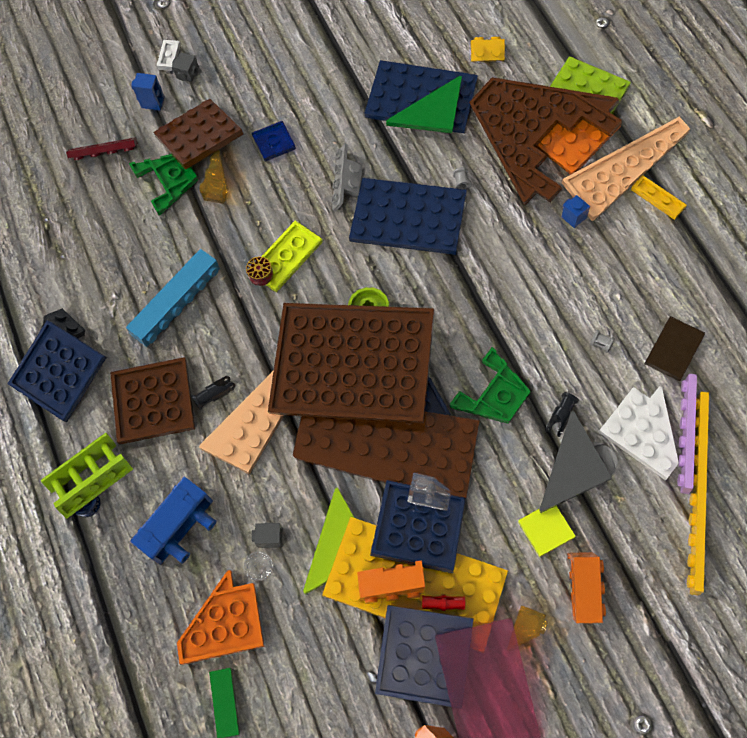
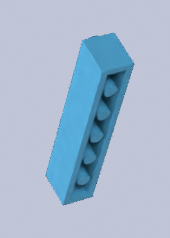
M200 249L126 326L130 335L146 347L153 343L162 330H165L170 322L180 315L182 309L193 301L194 296L205 288L207 282L217 275L220 269L217 260Z

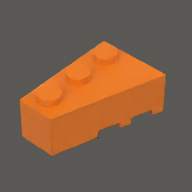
M593 552L567 553L568 559H571L569 578L572 579L571 601L573 620L576 623H603V617L606 616V607L602 603V595L605 594L604 582H601V573H604L603 560H600V557Z

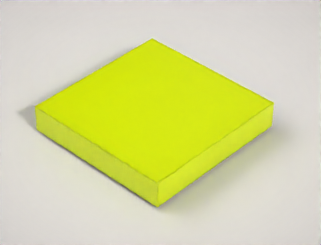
M557 506L542 513L538 509L518 520L519 525L539 558L576 537Z

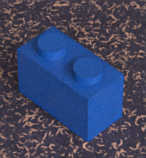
M137 73L132 81V89L141 108L161 110L165 96L157 76Z

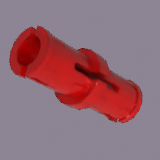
M441 594V596L422 595V610L436 609L441 610V612H446V610H465V596H446V594Z

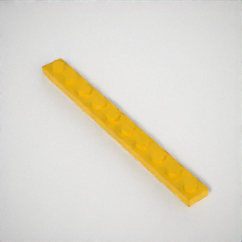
M702 391L696 398L693 493H691L689 500L690 505L693 506L692 513L689 516V525L692 526V533L688 537L691 554L688 555L687 560L688 567H691L690 575L687 577V588H690V595L697 596L704 592L709 392Z

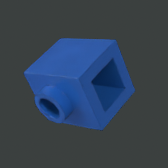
M576 195L572 199L569 198L563 204L561 217L575 228L587 218L590 206Z

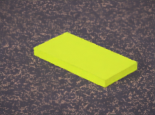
M295 220L261 256L269 260L274 274L272 280L266 286L277 293L322 244V238Z

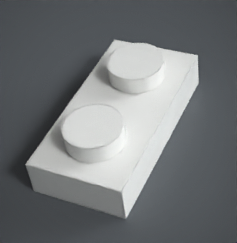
M163 40L157 62L158 70L172 71L173 59L175 57L178 58L181 47L179 41Z

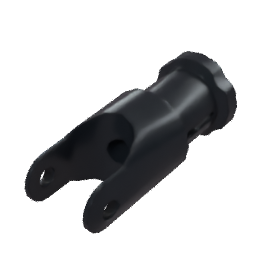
M229 376L222 377L206 386L202 392L191 396L199 410L209 402H215L235 389V383H229L231 380Z
M567 392L562 393V400L552 413L545 429L546 433L550 432L555 423L561 422L557 431V436L560 437L567 426L571 411L579 401L576 396Z

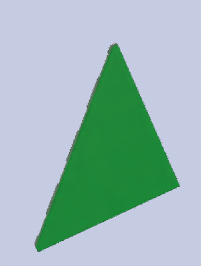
M458 76L387 119L386 126L452 133L462 76Z

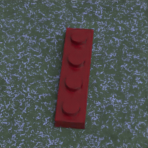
M134 137L72 148L66 151L68 159L80 160L85 155L97 157L102 152L113 154L117 153L119 149H124V151L134 150L138 142L137 138Z

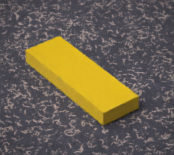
M644 175L631 187L633 192L674 220L687 206Z

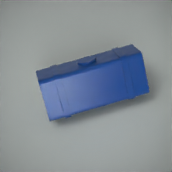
M184 476L172 488L170 494L145 524L137 530L138 532L130 542L160 565L169 554L183 564L189 558L190 553L184 550L178 543L196 522L200 523L208 531L215 526L217 521L205 512L213 500Z

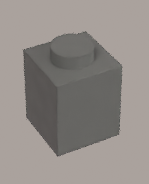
M255 523V530H252V542H255L258 548H282L283 527L280 523Z

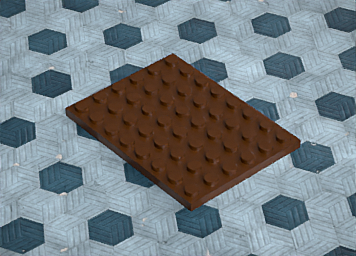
M283 303L268 413L275 415L424 423L435 314L434 308Z

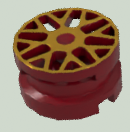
M254 257L246 265V273L254 285L263 286L272 280L274 275L271 263L265 257Z

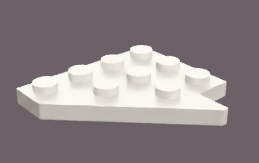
M659 386L651 398L633 387L598 433L661 478L667 480L679 462L662 387Z

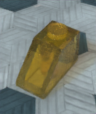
M521 605L506 650H514L537 639L540 633L544 634L548 622L544 621L546 615Z

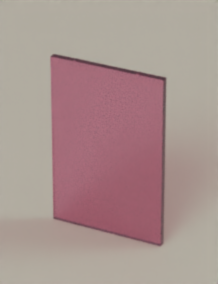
M512 618L435 636L458 738H541Z

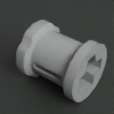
M459 167L453 171V177L456 178L457 182L456 189L467 190L472 186L471 181L468 179V169L466 167Z
M597 330L590 345H595L603 349L605 353H608L615 338H609Z

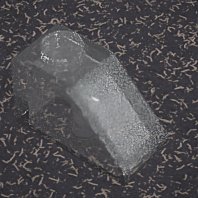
M413 473L407 502L448 511L451 491L434 477Z

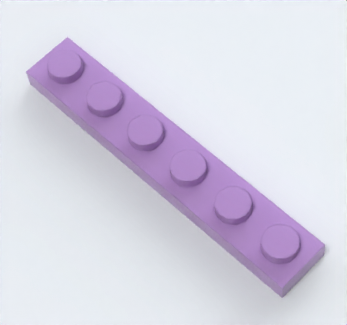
M688 374L686 380H683L681 384V392H684V399L682 398L680 409L683 410V417L680 419V429H683V436H680L679 448H682V455H679L678 459L681 474L678 475L677 485L681 486L680 493L689 494L693 490L696 374Z

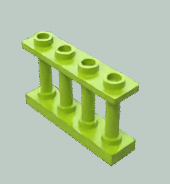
M104 433L41 479L42 484L51 493L56 491L60 499L53 504L66 519L133 470L122 454L116 457L112 451L116 447V443L107 433ZM106 455L110 462L99 468L96 461ZM89 467L93 474L83 481L79 473ZM73 479L76 487L66 493L62 486Z

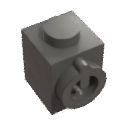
M180 52L178 58L175 57L173 59L172 72L175 73L177 79L192 82L199 68L196 56Z

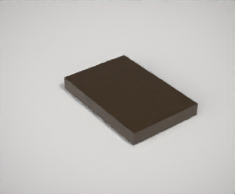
M670 316L644 364L677 381H681L705 332Z

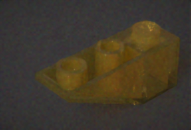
M217 150L211 155L210 165L205 171V179L200 184L199 191L205 201L224 204L229 188L220 150Z

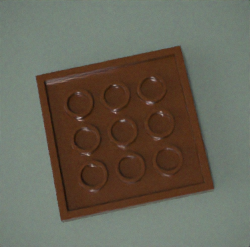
M211 99L203 101L200 105L188 110L185 114L173 119V121L153 132L159 142L185 170L244 135L242 129Z
M185 357L110 372L116 437L119 445L195 430L187 360Z

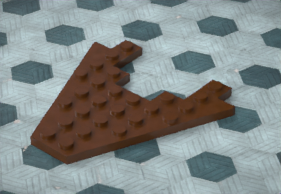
M494 77L469 102L525 206L536 194L551 203L562 190L559 184L537 170L547 159V156L537 149L536 146L557 123L571 132L583 119L610 137L622 124L621 119L610 113L619 104L617 97Z

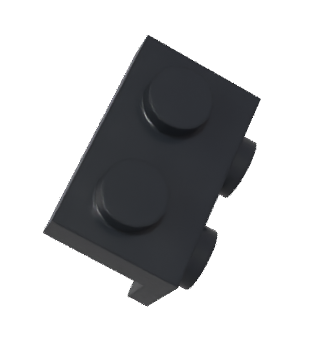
M63 308L49 313L43 318L42 327L49 320L76 338L85 336V329Z

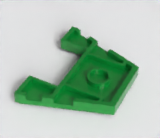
M171 154L160 156V159L150 160L149 158L144 159V162L129 163L137 178L154 171L165 189V194L151 200L159 216L198 181L193 169L189 167L185 170Z
M491 347L482 359V363L496 371V376L477 401L459 391L449 404V407L509 424L531 391L517 374L512 372L507 366L506 361L497 354V351Z

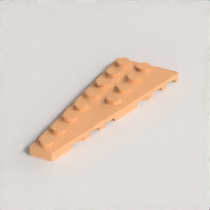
M679 116L562 179V184L573 198L578 195L590 206L588 217L591 221H594L689 133L690 128Z
M273 371L200 444L199 448L202 451L248 474L251 473L284 415L268 413Z

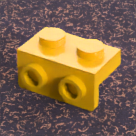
M475 37L474 40H471V62L505 60V39L491 37V40H484V37Z

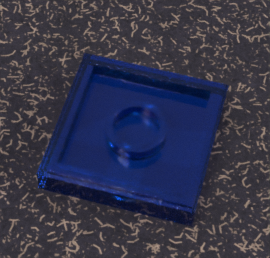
M283 121L251 133L264 162L296 150L295 144Z

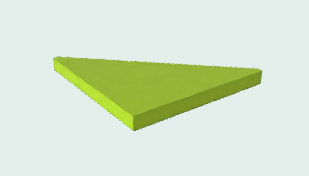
M338 487L334 490L303 589L305 595L327 583L350 517L354 518Z

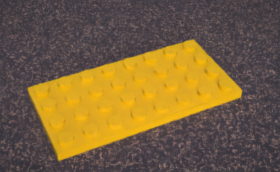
M350 517L322 596L385 619L387 605L422 610V595L441 596V594H446V596H465V610H446V612L436 609L424 610L473 618L470 649L484 653L508 570L457 553L453 573L423 567L425 590L424 594H420V598L408 599L407 596H401L397 601H386V598L378 599L377 603L365 604V601L360 600L357 572L382 567L384 569L396 568V565L403 564V567L414 565L370 556L376 525Z

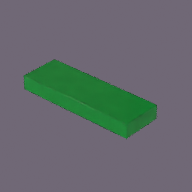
M232 668L211 671L209 674L217 738L240 735Z

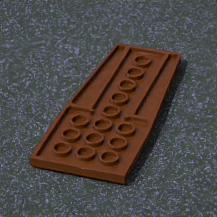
M425 412L424 423L301 416L293 457L299 461L386 483L388 480L467 499L479 420Z

